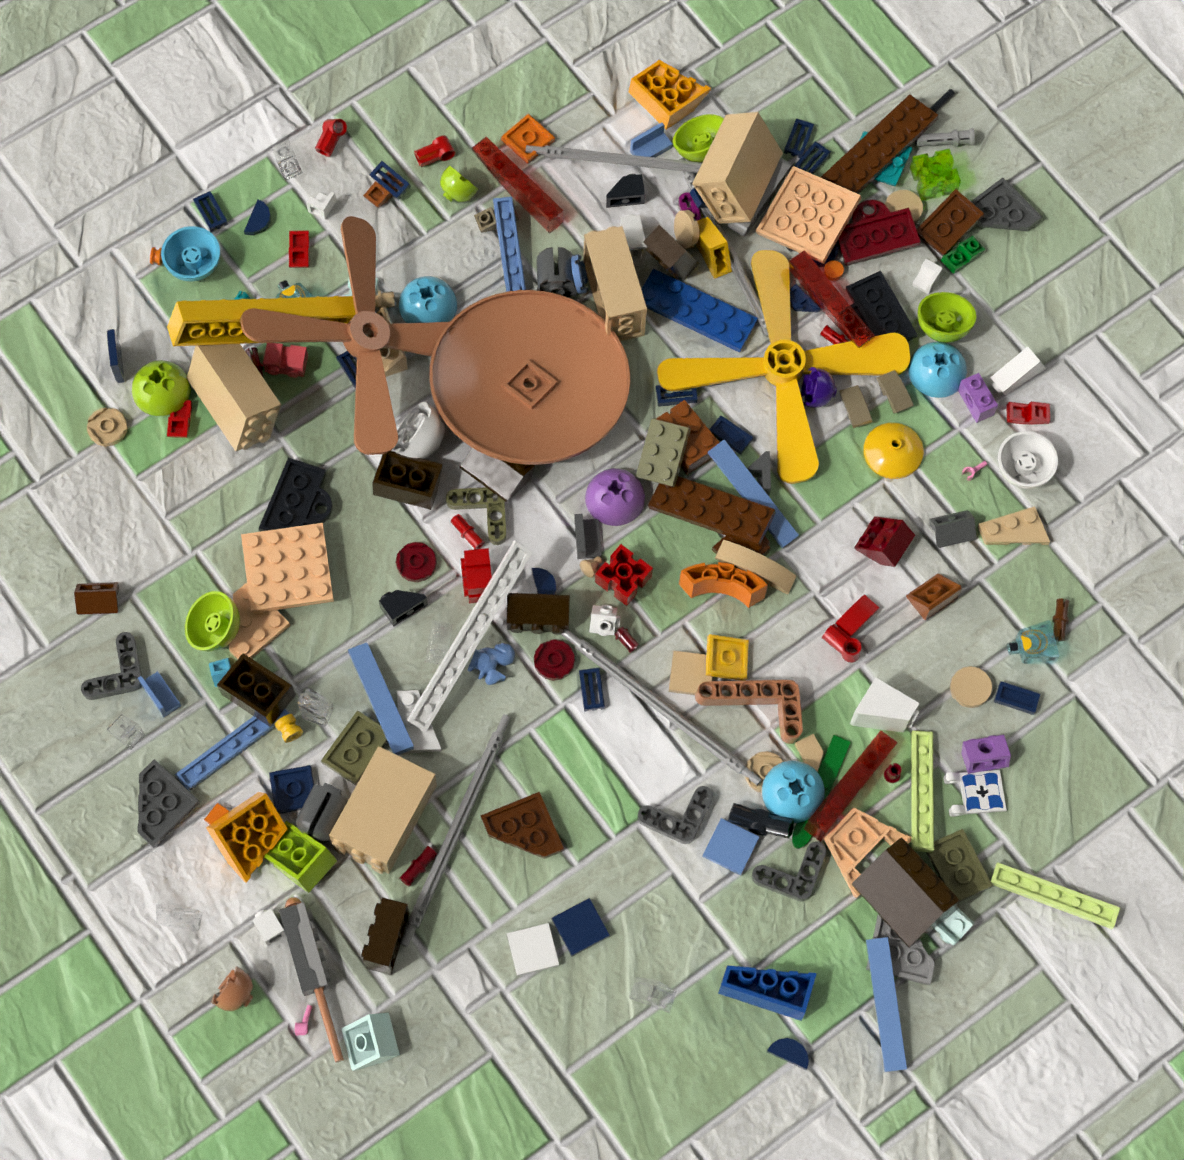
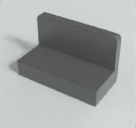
M968 510L929 519L930 527L935 532L938 548L976 539L975 519Z
M574 514L577 559H591L597 556L601 558L599 520H583V514Z

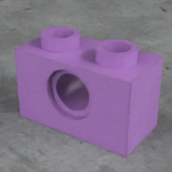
M977 373L961 380L958 392L976 423L994 416L998 405L981 375Z
M991 735L987 738L963 741L961 754L968 774L1009 767L1011 754L1004 735Z

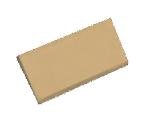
M382 307L376 312L388 324H392L386 307ZM385 347L381 350L386 377L408 370L404 351Z

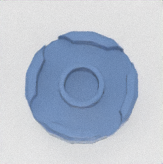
M579 254L572 255L571 266L578 294L587 293L588 287H585L584 284H587L588 278L583 260L580 261L582 256Z

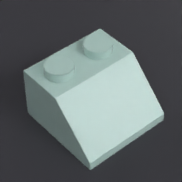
M389 1013L369 1014L341 1028L352 1071L380 1064L400 1055Z

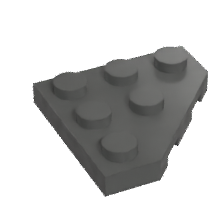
M1001 178L971 201L984 213V217L975 225L976 227L1028 231L1042 219V216L1004 178Z
M155 759L139 773L138 834L153 848L200 803Z

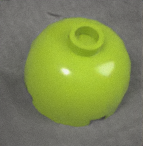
M450 165L441 175L440 187L444 191L443 196L450 202L453 200L466 202L478 191L477 187Z

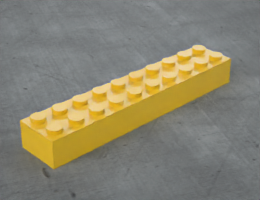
M353 296L184 300L176 302L167 329L173 346L259 343L246 337L241 328L240 318L248 309L255 308L346 324L351 321L356 312Z

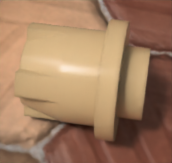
M378 291V295H375V307H379V310L382 307L394 308V292L381 293V291Z

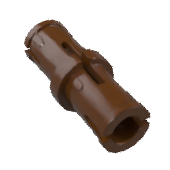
M1063 598L1056 600V611L1052 619L1054 623L1052 639L1055 641L1057 637L1058 641H1065L1066 624L1069 623L1067 615L1070 601L1065 599V602H1063Z

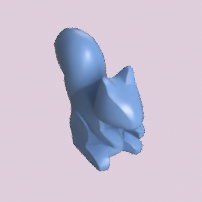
M505 643L496 644L495 648L485 647L479 650L476 649L467 671L470 672L474 668L480 671L478 679L481 680L486 675L485 682L487 685L505 681L506 676L498 672L496 667L497 665L506 666L511 664L515 658V651L511 645Z

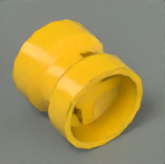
M287 714L275 722L277 730L282 732V738L285 743L292 742L303 734L301 727L296 725V719L293 714Z

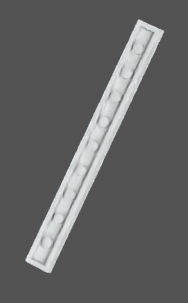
M513 541L408 717V722L425 732L428 730L532 555V551Z

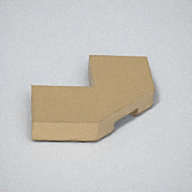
M814 734L795 742L794 745L803 762L818 771L823 750Z

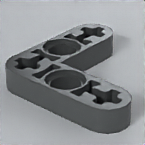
M122 632L116 638L121 673L84 681L81 685V692L86 699L96 700L133 692L141 688L138 677L142 676L136 641L131 633ZM125 638L130 641L128 642L129 651H126L122 644ZM127 657L135 659L132 666L124 665V660ZM130 677H134L136 679L134 685H131L130 682H128L131 680ZM120 679H123V681L125 682V683H123L124 686H125V687H123V688H122V683H121ZM111 680L118 683L114 690L106 688L107 683ZM99 683H102L103 692L100 690ZM93 685L94 688H97L93 690L92 694H89V692L86 691L89 690V686Z
M706 786L698 787L681 820L646 805L639 809L638 821L641 825L677 842L689 844L694 840L712 802L713 793ZM706 792V797L709 799H704L701 807L696 805L700 799L698 794ZM691 810H697L700 813V818L692 820L689 818L688 813ZM649 811L651 812L650 816L654 819L659 815L657 826L653 825L655 820L648 818L647 821L644 820L642 813L646 814ZM670 820L672 828L669 830L662 829L660 826L661 821ZM676 824L679 825L678 830L685 831L688 829L691 837L683 838L682 833L676 831V835L673 834Z
M815 841L810 843L797 877L765 865H758L752 872V881L760 887L794 900L806 901L812 893L826 854V848L821 842ZM817 847L822 855L818 854L815 862L811 861L813 852L810 849L814 850ZM811 866L814 868L815 874L807 877L803 873V868ZM764 871L765 876L769 878L774 874L772 885L768 884L770 879L763 878L759 880V876L756 873ZM778 878L786 879L787 887L783 889L777 887L776 880ZM804 880L807 882L805 891L808 893L800 896L796 888L800 889Z

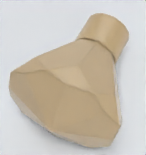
M597 556L594 559L582 560L579 564L581 571L587 577L593 578L597 567L602 563V559Z

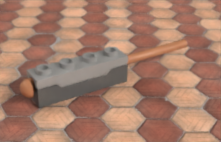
M291 897L286 901L285 908L280 909L279 913L301 990L304 996L315 993L335 1062H341L344 1058L324 994V990L329 989L328 982L332 980L329 970L324 969L322 961L326 960L323 949H318L316 941L320 940L317 929H312L310 923L311 920H314L311 908H306L304 902L301 903L298 898Z

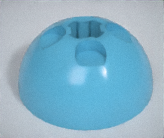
M195 226L183 227L167 237L162 246L161 257L164 266L174 277L183 281L195 282L205 279L216 269L220 259V246L216 237L208 230Z
M423 276L412 280L403 289L399 299V311L406 323L450 322L457 311V299L454 291L445 281L433 276Z
M931 342L921 346L912 355L908 366V374L914 387L921 393L930 397L942 398L953 395L958 391L961 380L966 378L967 365L961 352L954 346L943 342Z
M792 760L779 763L768 772L763 781L762 798L768 811L775 816L793 819L794 823L804 822L812 818L819 811L824 801L825 789L819 773L813 767L801 761Z

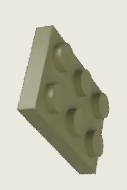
M651 418L635 477L675 487L691 429Z
M357 710L324 755L321 763L354 785H357L378 746L383 748L388 742L381 725Z
M963 829L934 841V851L926 852L939 878L957 896L960 902L993 886Z

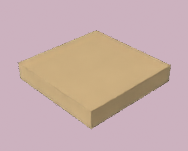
M673 651L668 692L695 695L701 683L712 681V676H706L705 654ZM701 691L703 696L710 697L708 691Z

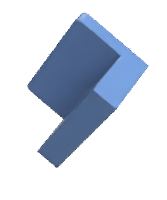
M660 123L632 139L630 153L635 156L655 158L671 149L673 144L664 133L665 125Z
M158 671L145 680L142 676L138 677L141 686L163 718L181 707V704Z

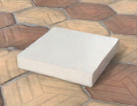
M549 923L507 933L517 977L559 966Z

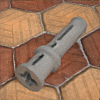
M973 128L965 131L954 129L950 133L922 134L915 142L916 147L952 144V146H958V144L974 145L975 134Z

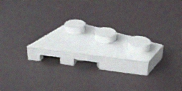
M397 691L398 712L414 745L413 750L405 753L440 752L441 747L432 724L425 732L407 721L421 697L419 691Z

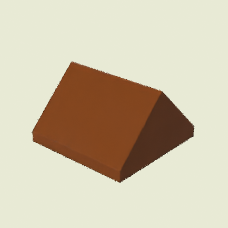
M936 574L907 594L906 597L926 621L955 601L962 588L961 585L940 574Z

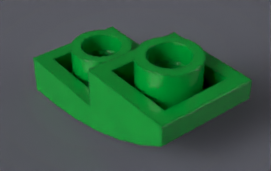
M971 236L959 243L956 249L945 254L941 261L954 274L985 251V248L974 236Z

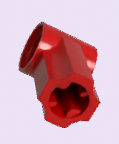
M327 119L324 121L322 126L323 132L315 146L316 151L321 155L330 157L340 136L346 133L347 125L342 119Z
M445 135L434 139L432 144L414 151L416 160L421 167L438 160H450L456 153L448 137Z
M835 624L830 625L823 634L822 639L842 654V658L850 663L856 662L861 653V643L859 640L851 638ZM854 648L856 652L850 653L846 649Z

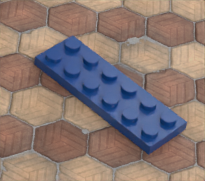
M655 269L651 271L641 289L647 309L739 353L758 321L757 317Z

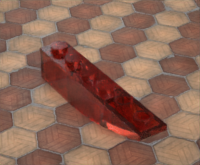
M485 137L472 147L474 153L497 181L549 234L564 222V210L490 139Z
M805 250L789 260V269L793 276L832 322L858 348L875 338V335Z
M880 730L810 817L804 830L821 842L898 742Z

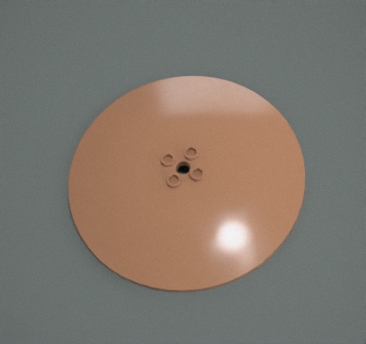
M517 290L483 298L462 310L449 322L440 334L431 356L430 388L440 416L463 442L475 450L498 460L525 465H540L564 461L578 456L598 444L610 433L620 419L627 403L630 388V369L625 350L619 338L612 329L611 334L607 335L605 321L594 311L573 299L559 294L537 290ZM532 382L535 386L527 388L524 386V383Z

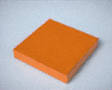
M527 114L502 135L501 140L528 164L539 154H537V151L526 153V145L550 146L555 141V137L530 114Z

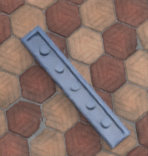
M494 198L493 205L506 292L526 290L513 198Z
M725 440L708 451L710 457L742 498L775 509L776 514L768 531L781 548L799 536Z
M368 643L348 649L350 658L392 753L400 755L413 750L414 745Z
M286 709L281 713V715L276 719V721L281 717L289 714ZM253 716L175 774L176 778L188 791H191L276 727L275 722L269 727Z
M888 937L866 940L884 1072L906 1070L907 1065Z

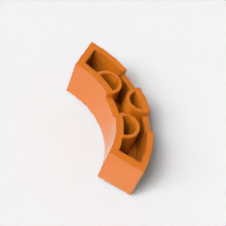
M722 562L709 565L700 563L681 570L679 585L690 598L705 593H721L740 600L748 608L765 599L768 586L749 570L744 571L735 568L734 564Z

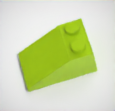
M286 820L287 831L274 848L265 854L264 858L296 885L309 893L337 860L325 846L306 833H302L297 827Z

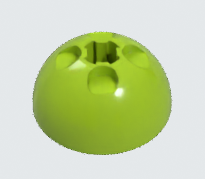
M706 114L685 122L678 128L673 137V145L676 151L683 158L691 162L703 163L724 118L714 114Z
M937 292L923 298L918 306L917 316L921 329L928 337L938 342L951 343L964 338L972 330L976 322V311L972 304L962 296L954 293Z
M157 360L147 363L136 373L132 382V397L135 404L140 410L153 416H165L178 411L184 406L183 403L189 399L191 394V384L187 380L186 372L180 366L170 361Z
M211 591L199 597L191 606L185 621V636L188 643L193 648L206 652L217 651L229 645L236 637L240 626V615L236 604L229 596L219 591Z

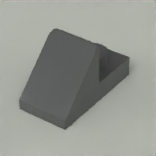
M765 451L747 469L754 478H757V482L769 496L771 491L770 451Z

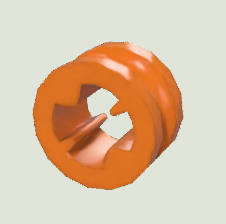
M152 247L150 264L154 265L157 263L160 266L162 265V248L157 250L156 247Z

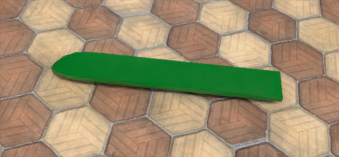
M833 735L818 770L825 789L824 801L819 811L812 818L796 823L792 834L794 848H803L812 837L850 746V741Z

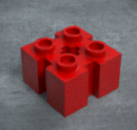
M620 544L610 556V565L605 562L595 573V583L607 592L610 589L614 590V597L628 606L637 595L638 586L643 588L651 579L653 567L641 558L636 562L633 559L634 553Z
M489 548L464 551V558H460L464 597H469V604L478 602L492 578Z

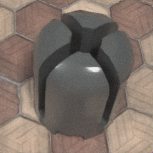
M553 247L546 248L539 253L536 260L537 291L551 292L568 298L572 295L576 296L577 290L572 274L571 257L573 254L571 251L564 247H558V275H554Z
M316 781L296 819L298 829L310 837L313 834L314 839L318 842L331 841L329 834L348 802V799L342 796V790L327 783L320 786Z

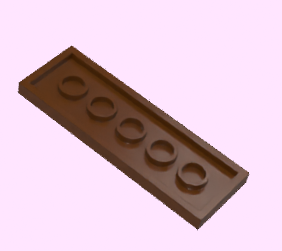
M679 476L675 487L659 483L648 504L651 510L757 547L760 546L776 514L773 508Z

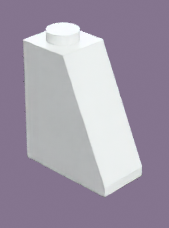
M628 214L620 217V226H623L634 266H643L646 262L645 249L647 246L643 243L645 236L640 215Z
M1026 347L990 377L994 381L991 385L998 393L1003 392L1005 395H1008L1046 368L1030 348Z

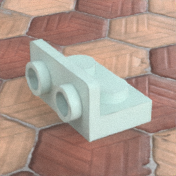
M958 908L934 929L941 934L940 937L947 944L951 943L954 946L975 923Z

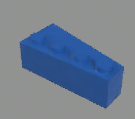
M727 965L718 994L802 1021L817 973L782 972L775 969L758 970L751 967Z

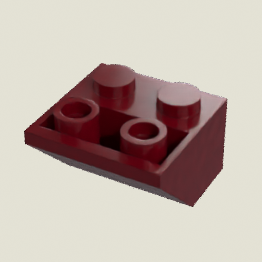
M874 516L854 548L880 565L896 567L916 535L903 520Z

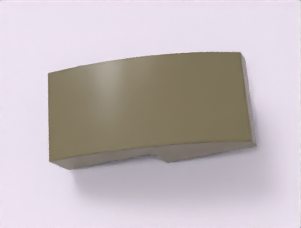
M492 207L474 215L481 233L497 229L495 212ZM514 207L515 218L518 221L519 217Z
M895 370L876 378L883 396L888 398L893 413L914 406L902 380Z
M858 385L839 391L853 428L872 422L868 407Z

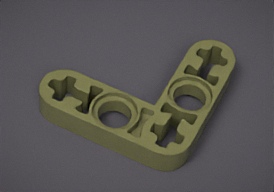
M488 488L452 489L446 494V504L450 509L487 508L489 541L493 545H501L505 542L506 519L505 501L498 497L497 501H493L494 493ZM478 494L481 499L479 502L473 503L469 500L470 496ZM484 494H486L487 502H484ZM463 495H466L467 503H464ZM453 496H457V503H453L451 500ZM493 512H499L502 515L501 519L497 521L491 519L490 516ZM495 526H499L500 536L498 539H495L494 536Z

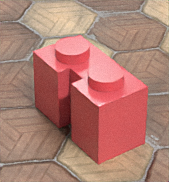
M267 343L263 360L265 372L271 375L285 374L293 378L298 376L304 377L308 360L307 347L295 345L286 347L280 343Z

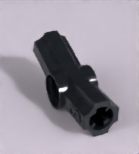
M733 803L728 817L729 822L749 828V831L761 836L771 834L789 839L794 830L793 819L775 816L769 811L763 809L754 810Z

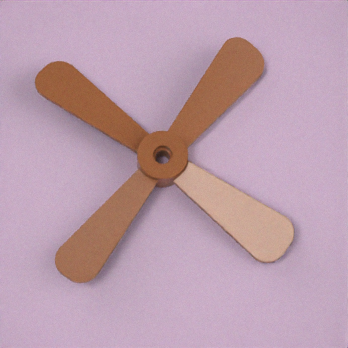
M349 216L341 224L343 246L356 315L348 324L255 308L246 310L240 318V323L245 336L259 343L343 342L347 351L357 358L354 444L364 454L378 455L390 452L398 442V433L381 350L385 347L432 356L434 346L449 322L388 324L382 316L375 313L376 233L366 220Z

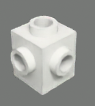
M593 605L589 632L598 633L601 636L614 635L615 628L620 626L621 616H617V608H613L610 605Z

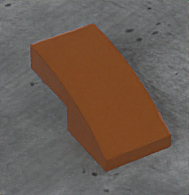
M389 172L386 173V175L390 177L394 182H396L400 187L403 186V184L400 181H398L393 175H391ZM382 177L381 180L397 193L398 190ZM376 181L363 195L377 208L393 197L389 191Z

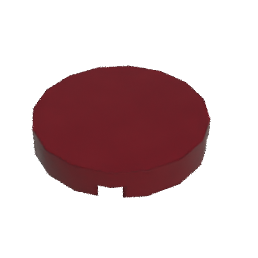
M408 543L397 553V570L402 578L410 582L425 581L436 570L437 560L435 552L424 543Z
M553 639L540 644L535 650V669L545 679L552 681L562 680L574 668V653L571 647L564 641Z

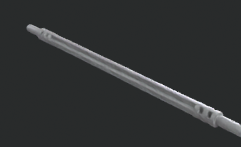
M526 145V153L537 151V154L551 158L556 157L560 159H575L698 173L702 165L700 162L545 145V147Z
M683 171L685 174L684 179L690 190L695 188L692 183L696 175L694 172ZM700 208L704 217H709L727 240L731 269L758 318L766 337H769L759 296L722 225L717 223L708 208Z
M564 629V633L561 635L576 646L575 649L618 680L732 770L736 771V773H741L749 778L755 785L760 783L762 779L746 767L747 764L678 713L591 644L587 643L584 639H579L569 630Z
M503 714L496 732H493L407 921L408 927L400 942L405 947H408L416 928H419L502 744L503 734L511 719L508 715Z

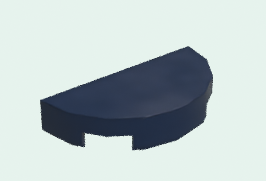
M257 199L245 227V235H255L254 233L264 231L269 226L271 215L269 207L263 201Z
M531 568L537 594L555 595L556 581L553 575L542 568Z
M778 1039L766 1051L804 1070L808 1068V1053L804 1046L794 1039Z

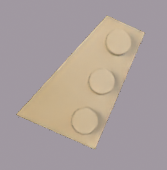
M1035 506L979 523L977 526L985 545H1009L1010 543H1023V545L1041 543V545H1049L1050 543Z

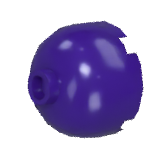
M811 367L809 370L812 372L810 375H805L802 383L801 397L805 396L803 405L812 408L826 406L836 396L837 387L835 386L833 376L826 370Z

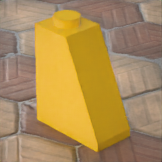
M709 217L698 220L699 240L696 246L713 278L715 279L732 272L727 240Z

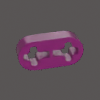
M690 193L681 194L678 200L679 210H690L695 215L693 217L695 221L700 220L699 208H697ZM684 200L690 202L689 208L687 207V204L684 202Z

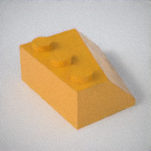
M658 60L631 78L628 92L659 123H663L665 125L664 128L667 130L692 113L711 91V87L696 83V79L692 77L687 78L680 74L679 70Z
M257 792L206 827L227 863L245 883L251 878L254 870L261 865L265 854L274 848L288 829L268 795L262 792Z

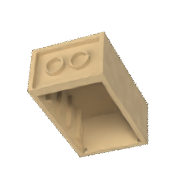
M759 112L725 115L692 183L718 224L751 222L783 154Z
M612 226L606 230H594L584 234L583 263L585 264L587 278L598 315L605 321L607 335L611 334L612 329L620 341L645 336L647 307L623 226Z
M240 344L195 346L187 380L234 450H246L256 443H264L269 440L281 403Z
M378 746L329 834L334 850L342 855H345V853L352 855V859L360 864L366 862L372 865L371 868L380 874H383V872L389 874L437 787L435 774Z

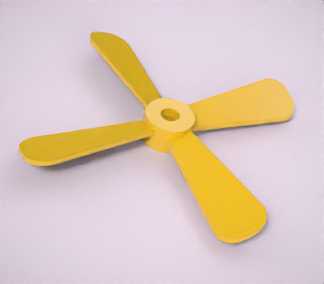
M760 250L753 254L751 268L770 340V345L767 347L764 357L669 358L659 364L657 376L661 387L668 391H680L765 376L768 382L776 386L777 473L782 481L795 484L810 480L816 474L819 466L798 386V381L802 378V375L810 374L812 372L809 370L811 367L821 368L831 375L881 376L893 370L898 375H901L909 366L910 350L905 337L898 333H888L804 351L799 344L791 341L789 262L780 252ZM785 361L789 364L783 365L780 362Z

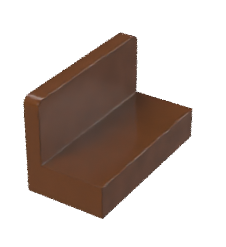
M119 583L77 584L74 591L76 613L78 615L118 613L117 595Z

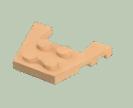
M852 808L824 837V840L853 896L857 898L860 893L852 886V883L861 874L855 866L882 838L891 846L901 837L909 844L911 836L904 835L897 831V829L879 822L878 819L856 808Z

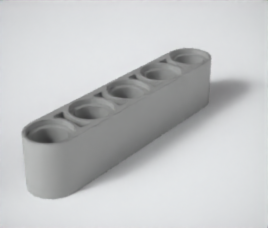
M780 158L751 222L729 223L728 228L744 237L747 236L784 183L793 164Z

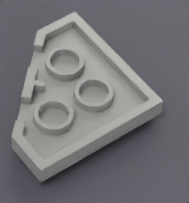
M877 915L872 939L888 937L894 977L930 985L935 962L922 946V942L919 940L908 948L888 924ZM868 960L867 966H866V970H869V971H870L869 960Z

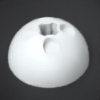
M1028 431L1012 434L1003 441L999 448V470L1010 484L1018 488L1033 489L1047 483L1056 472L1058 466L1057 452L1052 443L1040 434Z

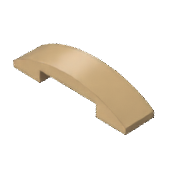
M726 540L722 541L715 557L720 562L734 564L744 571L749 570L762 580L770 583L769 586L787 595L796 578L795 574L775 561Z

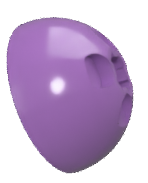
M611 468L593 477L586 489L585 502L590 514L595 519H598L599 522L610 526H621L632 522L640 515L645 504V492L641 482L635 475L624 469Z

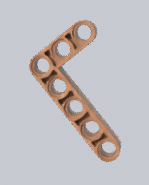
M793 680L706 681L699 685L695 693L696 702L703 706L777 704L780 736L783 742L793 744L802 734L800 693L797 683ZM768 689L772 695H765L763 690ZM783 689H789L792 695L785 694ZM722 690L729 691L731 696L723 695ZM742 690L750 691L751 696L744 695ZM701 691H708L710 697L703 696ZM785 709H791L794 715L787 714ZM787 729H793L796 735H790Z

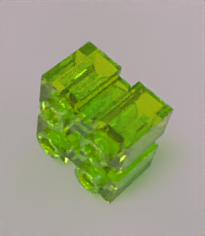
M950 148L935 151L932 157H929L928 153L913 156L910 170L914 181L918 180L916 188L921 201L936 198V194L942 192V195L945 196L950 195L955 189L959 190L961 179L957 168L952 169L954 159Z

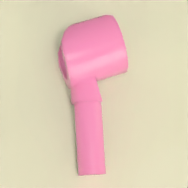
M983 461L973 468L965 467L962 475L970 472L972 475L968 476L967 480L971 481L974 478V474L985 467L987 462Z
M307 1005L303 1021L295 1022L296 1035H306L308 1033V1019L312 1010L311 1005Z

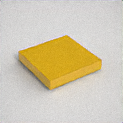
M709 634L707 636L706 676L746 681L749 640Z

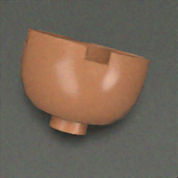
M236 966L235 970L232 969L219 986V996L214 994L211 1002L224 1011H235L242 1005L247 1007L253 998L251 995L253 984L249 975Z

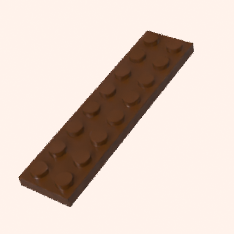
M909 94L820 178L859 194L893 162L895 157H899L938 120V114Z

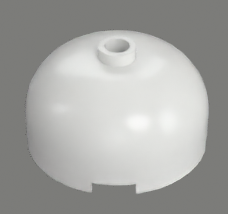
M421 402L417 405L418 409L413 413L409 412L397 429L398 442L391 451L411 458L427 459L439 449L445 432L444 420L438 410L426 402ZM411 427V428L414 429L416 432H414V431H412V430H409V431H408V430L405 429V428Z

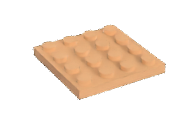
M793 166L757 227L756 233L824 264L859 204L861 195Z
M323 523L241 534L251 614L334 602Z

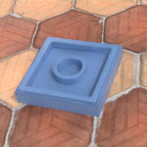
M721 818L702 857L741 876L759 836Z

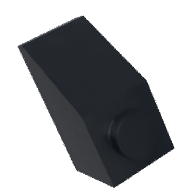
M642 174L623 176L606 195V208L644 204L645 190Z
M395 590L392 593H385L381 600H379V605L394 627L427 606L428 601L424 594Z

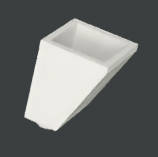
M875 678L856 708L850 724L857 727L904 733L907 727L911 729L920 712L917 710L920 703Z

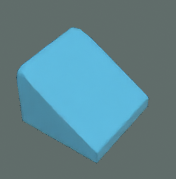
M229 658L209 663L215 687H217L219 681L231 668Z

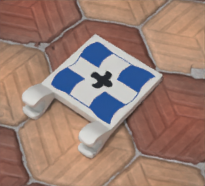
M1000 770L970 774L968 772H948L944 776L945 784L960 783L963 805L951 806L949 809L951 817L1007 811Z

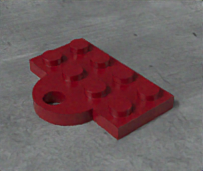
M866 200L857 205L852 215V223L845 226L837 240L845 266L915 247L921 243L909 207L890 212L884 203L877 200ZM866 207L873 208L874 212L872 214H866L864 213L863 209Z

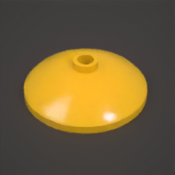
M884 423L875 427L865 439L863 453L866 463L876 474L889 479H901L911 475L918 469L923 459L924 449L920 437L910 427L900 423ZM897 443L898 447H894L892 444Z

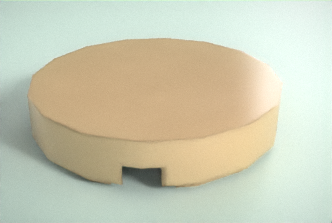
M909 190L895 191L888 196L885 202L890 212L909 207L914 224L919 221L923 212V203L920 197Z
M690 210L679 211L674 219L675 237L684 249L694 248V244H697L699 240V225L697 221H694L693 217L695 215Z
M101 408L93 412L88 419V435L97 445L104 447L113 446L121 442L126 436L128 430L127 421L123 413L117 409Z
M964 667L958 670L951 679V695L964 707H979L991 695V679L980 668Z
M768 751L755 754L748 760L746 767L762 780L758 785H755L749 778L745 777L747 783L752 789L762 793L763 781L768 772L774 766L784 761L777 754Z

